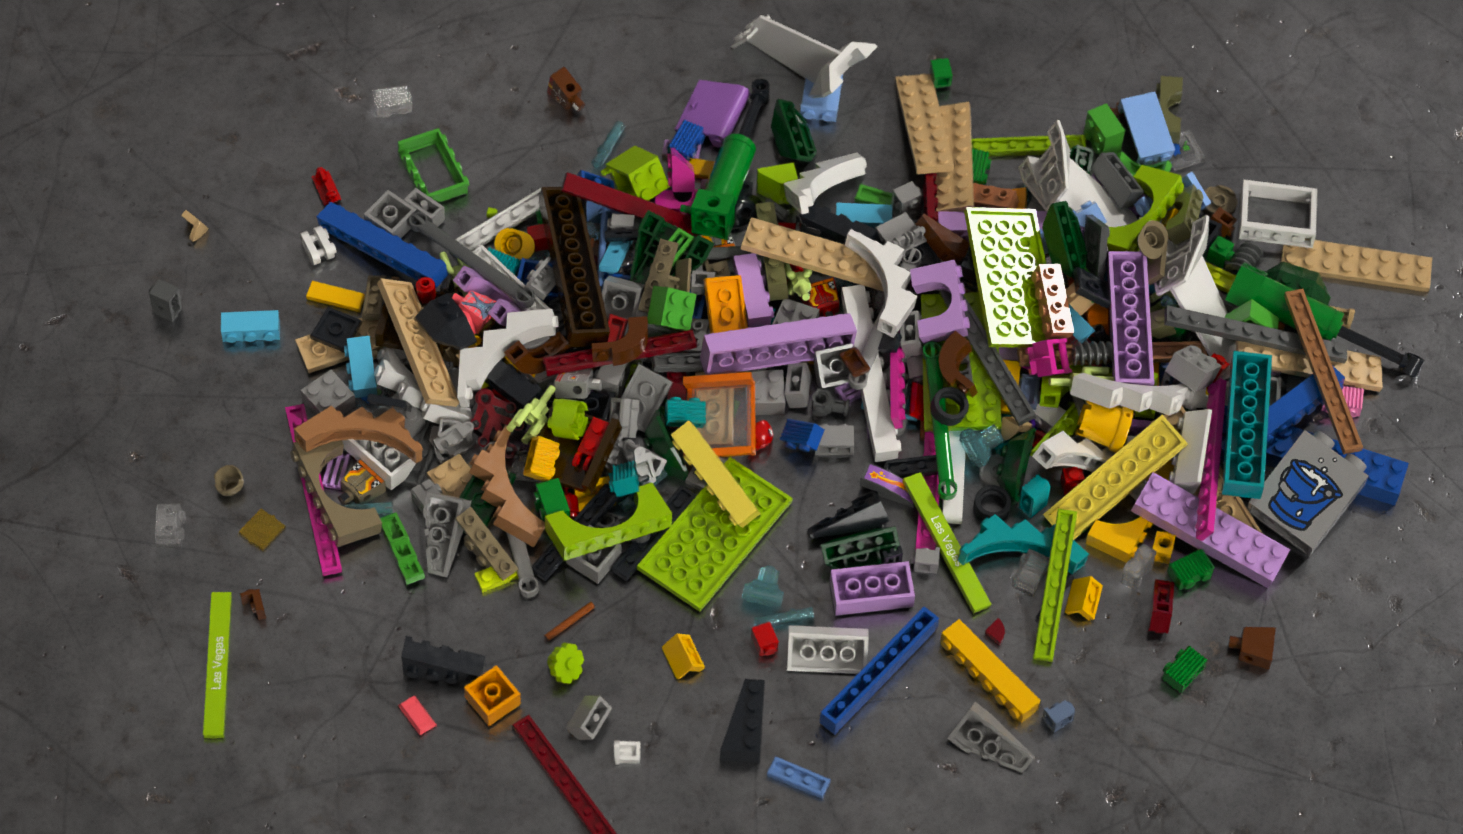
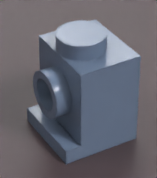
M1069 701L1057 702L1050 709L1048 707L1044 709L1042 718L1051 730L1056 732L1073 721L1075 708Z

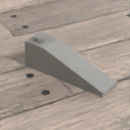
M427 492L423 517H425L428 573L448 577L463 533L462 527L455 518L470 508V500Z
M974 702L947 738L965 752L980 755L981 758L991 759L999 762L1000 765L1021 773L1035 759V756L991 713L976 702Z

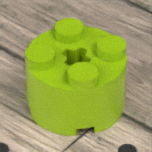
M562 398L554 400L552 417L550 416L548 419V428L552 429L555 437L579 440L578 437H583L588 424V417H585V411H588L586 403Z

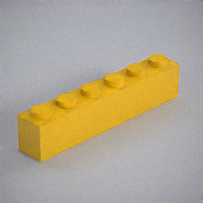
M960 619L942 632L940 642L943 648L950 651L959 664H963L968 669L969 674L973 678H977L981 682L982 687L987 692L990 691L995 696L996 701L1000 705H1004L1014 719H1018L1022 723L1039 710L1041 700Z

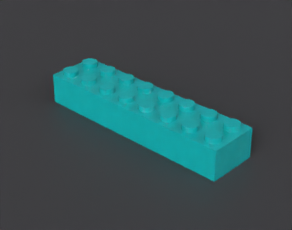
M1233 351L1230 363L1222 495L1261 499L1265 480L1272 355Z

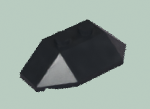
M448 293L425 303L415 316L418 323L434 342L452 346L458 350L477 343L466 315Z

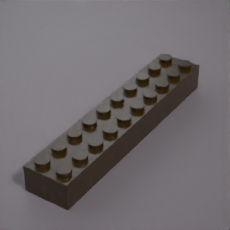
M542 187L539 207L569 347H592V343L608 342L610 329L581 198L562 192V187Z

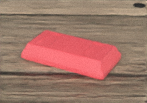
M415 695L398 705L419 736L437 726Z

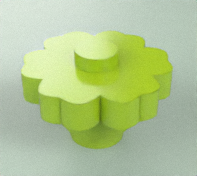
M562 643L561 647L554 648V651L547 659L551 676L556 677L557 682L570 684L573 679L577 680L583 671L581 666L584 663L583 653L581 650H577L576 644Z

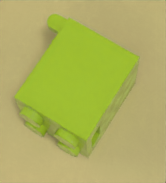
M635 145L606 163V168L601 170L602 176L610 174L616 190L647 201L670 187L658 156Z

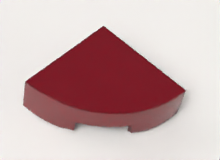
M997 618L985 630V634L999 646L1004 640L1005 628L1002 621Z

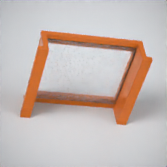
M742 372L683 377V385L687 389V401L690 398H699L700 401L706 402V424L702 429L697 428V430L718 457L756 456L755 381L752 378V373Z

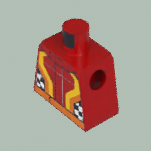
M833 277L812 283L811 291L808 292L810 295L809 300L805 301L799 296L803 304L819 309V317L835 316V313L839 312L840 303Z

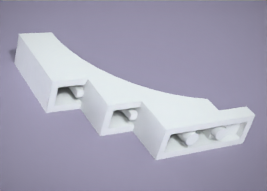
M853 153L815 163L816 169L799 173L800 179L783 183L786 200L801 214L809 213L808 207L814 205L815 199L822 192L840 182L864 175V168L867 167L865 158L858 153Z
M552 309L507 313L506 329L486 330L483 334V347L460 350L457 398L462 408L469 407L470 399L473 398L472 391L481 389L493 367L506 356L504 352L518 340L523 345L532 340L556 334L559 320L558 316L554 315Z

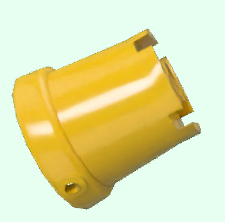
M1086 400V403L1089 405L1084 404L1077 423V425H1080V428L1076 430L1075 434L1106 446L1109 451L1117 453L1125 444L1134 410L1119 405L1109 409Z

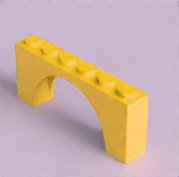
M1168 461L1155 473L1169 480V475L1171 471L1173 472L1174 465H1171V461ZM1141 516L1136 520L1122 524H1110L1095 520L1087 535L1086 544L1128 564L1131 557H1136L1139 550L1137 546L1139 542H1144L1147 536L1145 531L1147 528H1151L1153 523Z

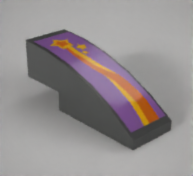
M867 462L860 478V486L877 491V496L912 508L915 506L902 482L903 478Z

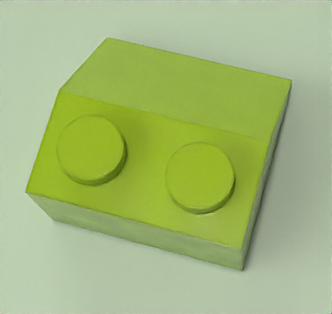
M794 163L758 168L757 193L772 199L777 204H790L786 200L783 183L798 179Z

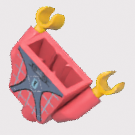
M470 291L465 297L454 293L452 296L454 302L466 315L474 335L475 333L479 334L490 320H495L488 312L497 301L474 291ZM475 335L477 343L468 347L474 348L480 345L482 341L481 338Z

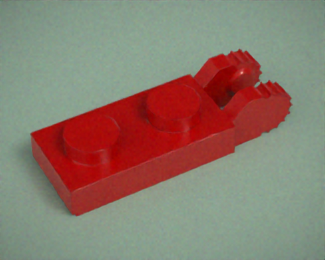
M593 417L572 460V466L578 467L583 456H587L583 464V470L588 471L609 422Z

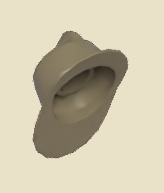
M1152 220L1147 222L1138 234V247L1144 256L1149 259H1157L1161 256L1167 245L1168 232L1164 225L1158 221Z

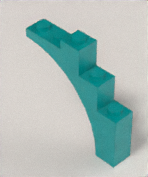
M995 514L991 518H985L980 524V532L969 544L965 543L960 548L958 561L965 565L977 557L1001 551L1023 552L1049 560L1055 524L1039 532L1024 519L1021 523H1015L1010 528ZM1074 540L1068 572L1071 575L1086 564L1089 553Z

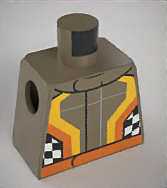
M359 459L341 479L343 493L338 496V500L344 506L351 500L358 506H363L386 492L385 481Z

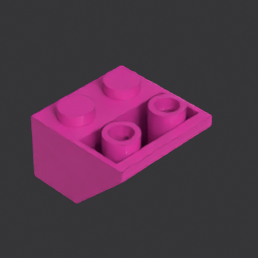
M671 148V153L667 154V165L671 172H668L667 175L668 184L672 187V192H695L693 165L675 148Z

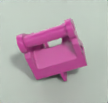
M1067 338L1043 340L1032 343L1033 347L1026 348L1025 353L1029 356L1031 368L1028 370L1029 376L1037 374L1038 377L1072 373L1066 349ZM1057 344L1062 366L1061 370H1057L1053 345Z

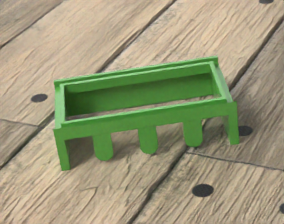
M439 128L398 141V155L415 188L438 203L463 194L467 195L469 186L467 176H463L462 167L459 162H456L454 151L448 147L445 134L441 133ZM435 144L455 185L429 193L409 153Z

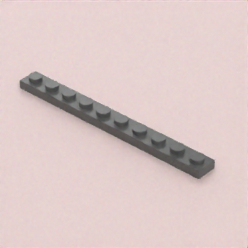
M937 290L949 308L952 294L945 290ZM962 294L968 311H965V316L969 318L970 328H967L968 336L965 337L1018 426L1036 418L1034 410L996 347H989L985 329L964 294Z
M1168 305L1164 310V325L1306 355L1297 333ZM1322 339L1330 361L1345 364L1347 361V344Z

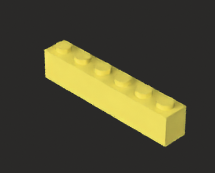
M688 420L671 434L674 439L672 441L673 445L678 451L682 449L685 453L683 456L685 461L689 465H694L697 469L694 471L701 481L704 479L708 485L705 487L712 496L716 494L719 498L717 503L723 510H728L731 514L728 518L735 526L738 524L743 528L761 514L693 423Z

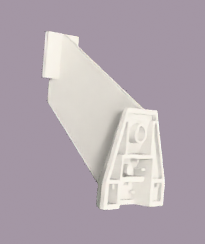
M761 15L755 18L745 27L746 30L743 33H739L734 38L735 42L731 45L734 49L747 41L813 82L814 85L809 94L810 98H822L833 93L844 82L840 76L852 65L866 59L877 48L876 44L850 42L838 51L771 20L769 15L766 17Z
M1056 120L1047 131L1051 145L1041 158L1027 156L1018 167L1023 183L1046 212H1048L1050 204L1066 201L1068 206L1076 212L1081 209L1083 203L1090 200L1091 203L1093 201L1097 203L1107 221L1105 224L1109 227L1124 226L1139 220L1136 214L1129 208H1120L1101 184L1070 159V148L1060 120Z
M1205 215L1193 222L1189 239L1176 245L1168 239L1165 276L1154 283L1158 296L1171 291L1182 309L1225 318L1228 312L1202 256L1207 247L1209 216ZM1195 332L1209 356L1216 353L1223 356L1226 362L1231 363L1233 351H1236L1235 340ZM1230 365L1220 378L1225 380L1230 377Z

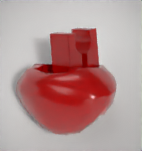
M766 420L755 422L756 451L767 447L773 440L772 427Z

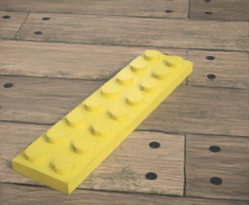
M1161 415L1043 514L1044 517L1053 526L1056 523L1058 509L1077 511L1073 540H1075L1093 525L1095 520H1099L1148 479L1153 472L1155 473L1185 448L1188 443L1169 421Z

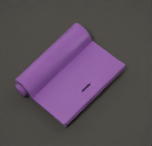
M699 80L675 131L677 132L683 120L692 122L704 128L703 135L708 136L714 146L721 147L723 139L732 133L750 96V91L742 85Z

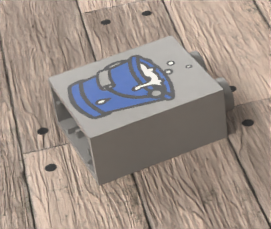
M1306 430L1303 431L1264 482L1261 499L1252 498L1247 507L1252 516L1309 557L1362 490L1368 479V475L1364 473L1367 466L1362 460L1350 453L1345 458L1332 450L1335 445L1334 441L1318 430L1313 435Z

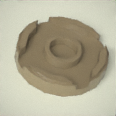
M1217 185L1216 187H1208L1204 191L1211 201V204L1203 210L1208 216L1211 217L1219 207L1230 215L1235 212L1238 201L1236 194L1230 188Z

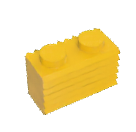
M541 436L533 437L523 475L541 482L550 480L555 474L554 464L560 454V444Z

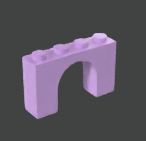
M955 260L910 269L912 287L916 294L933 290H945L952 294L951 304L943 314L917 320L919 337L922 343L925 345L931 341H945L955 330L963 337L968 336L967 328H970L969 318L965 316V311H968L966 300H963L962 294H965L964 284L960 282V277H963L961 266H957Z
M463 266L453 279L463 291L467 293L474 291L497 301L488 314L500 325L506 327L507 313L523 311L500 288L469 267Z

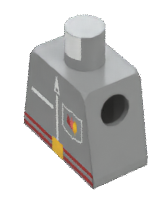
M591 368L558 374L555 379V398L585 399L591 390L601 391L602 379L593 378V370Z

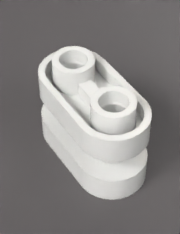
M321 226L313 228V235H309L307 231L299 234L302 246L312 265L321 263V256H325L326 260L335 257L334 253H337L336 247L333 242H329V234L326 228ZM317 241L320 249L317 250L313 242Z

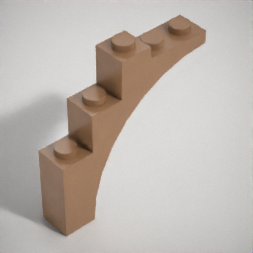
M330 406L294 428V439L305 452L334 441L354 439L379 442L393 447L408 456L415 463L422 460L423 448L421 444L411 437L409 431L405 429L404 416L393 407L374 418L373 414L369 411L367 412L363 407L344 417L339 410L337 411L333 406Z
M505 426L503 431L498 430L493 439L496 441L494 446L490 444L486 451L482 449L479 455L475 454L469 463L472 465L469 473L485 481L481 489L484 491L481 499L497 507L493 515L496 517L493 525L534 547L545 529V522L536 517L523 505L508 479L505 467V450L511 432Z

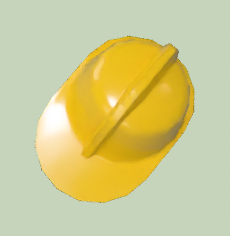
M506 228L502 229L495 237L494 245L497 251L521 260L522 258L529 259L534 253V240L531 235L525 232Z

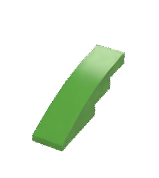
M397 513L381 517V529L406 584L424 579V571L418 562L409 536Z

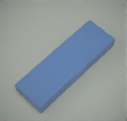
M776 756L767 772L768 777L823 799L831 781L829 778Z

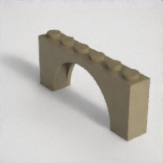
M342 440L318 446L308 452H305L297 442H294L290 452L291 458L298 465L300 477H304L306 481V489L313 496L315 508L320 510L322 523L327 525L331 541H334L336 546L339 547L381 533L382 521L375 507L370 509L343 507L331 500L321 487L319 474L329 461L342 455L344 447Z

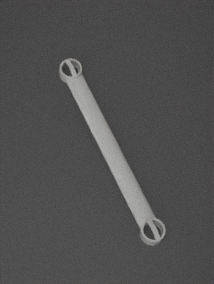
M916 248L906 249L903 252L900 267L909 272L910 269L918 267L921 263V252ZM916 255L918 260L912 262L913 256ZM885 301L861 353L870 370L879 352L878 347L883 336V332L877 330L880 316L885 309ZM869 372L861 375L865 379L862 383H858L860 376L856 377L853 382L851 379L853 376L849 373V385L853 389H863L867 385Z
M495 442L488 443L484 450L486 451L490 444L494 446ZM507 533L514 563L518 568L519 591L524 597H533L538 593L539 585L534 577L526 543ZM530 582L536 584L533 590H531ZM524 583H526L527 591L522 589Z

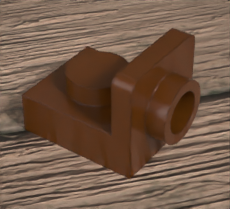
M248 589L240 593L242 605L251 604L252 612L257 613L258 620L266 618L259 589Z

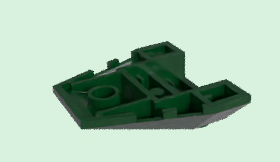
M647 210L639 225L630 281L644 285L648 280L650 266L654 261L660 239L669 240L678 229L665 222V218ZM680 234L674 242L677 243L682 235ZM699 235L697 237L693 236L694 241L678 259H692L691 274L692 271H696L706 261L715 244ZM687 238L684 240V242H683V243L680 245V247L677 249V252H678L679 249L683 246V244L687 241ZM676 263L671 268L670 276L675 277Z

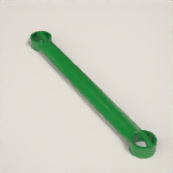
M933 341L927 342L924 345L922 353L926 361L930 404L935 394L944 388L943 376L939 366L941 346ZM928 348H931V356L925 352ZM935 349L939 352L937 356H935ZM942 398L939 401V406L947 413L945 398ZM932 416L939 479L938 495L944 500H951L957 494V484L954 481L949 429L947 425L939 423ZM943 485H946V494L941 491ZM950 485L954 488V492L952 494L950 491Z

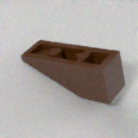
M923 213L915 225L925 228L926 232L923 236L941 260L945 262L955 260L958 266L964 258L970 243Z

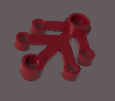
M480 389L475 395L478 407L474 418L470 422L477 420L479 425L474 430L481 427V417L486 409L488 419L482 436L477 440L480 447H485L489 443L493 426L497 433L498 430L503 431L501 423L508 425L512 418L496 413L493 405L503 408L507 413H514L516 405L513 402H505L495 398L493 392L489 389ZM484 394L488 396L486 402L481 400V396ZM508 404H512L514 406V409L512 411L507 410ZM524 422L520 429L515 428L514 430L521 431L524 428ZM481 438H486L487 443L485 445L480 443ZM507 440L506 448L511 447L512 453L508 455L505 451V458H514L517 455V447Z

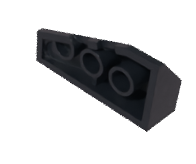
M873 490L851 501L852 506L849 508L837 510L833 518L826 517L807 530L811 538L873 530L875 528L879 529L884 527L890 520L879 497Z

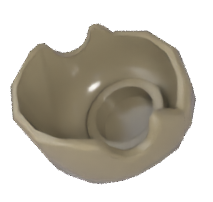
M234 465L223 466L214 474L215 488L223 496H232L240 492L244 485L243 475L239 468Z

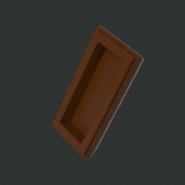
M857 347L839 354L853 377L856 378L869 372L870 367Z

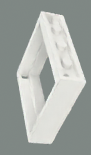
M1243 180L1240 197L1239 239L1313 248L1316 237L1317 189ZM1248 196L1310 204L1309 229L1248 222Z

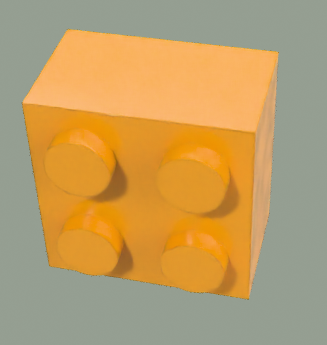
M497 665L464 687L465 699L488 726L521 705L520 692Z

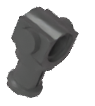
M817 388L812 395V414L821 417L831 414V412H837L847 416L850 400L835 399V396L831 395L827 389Z

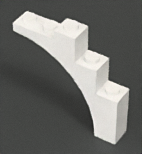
M851 229L847 234L845 246L868 262L876 272L883 287L885 309L880 316L877 330L894 338L914 309L917 299L916 295L904 290L911 273L898 266L902 260L904 249L889 241L882 245Z
M384 347L379 350L377 354L379 365L374 372L377 384L397 391L400 400H405L412 406L420 408L423 419L439 425L441 419L460 421L462 424L473 419L471 409L468 407L462 408L461 404H458L457 407L426 404L415 376L400 361L394 349Z
M1086 373L1073 376L1070 392L1073 396L1109 409L1121 405L1137 412L1152 409L1168 416L1179 412L1181 406L1190 403L1194 397V391L1183 383L1170 386L1136 385L1111 381Z
M1062 431L1044 441L1032 457L1045 469L1054 466H1073L1094 472L1116 453L1109 451L1108 447L1100 450L1087 438L1076 443ZM1145 480L1129 495L1137 500L1147 481Z

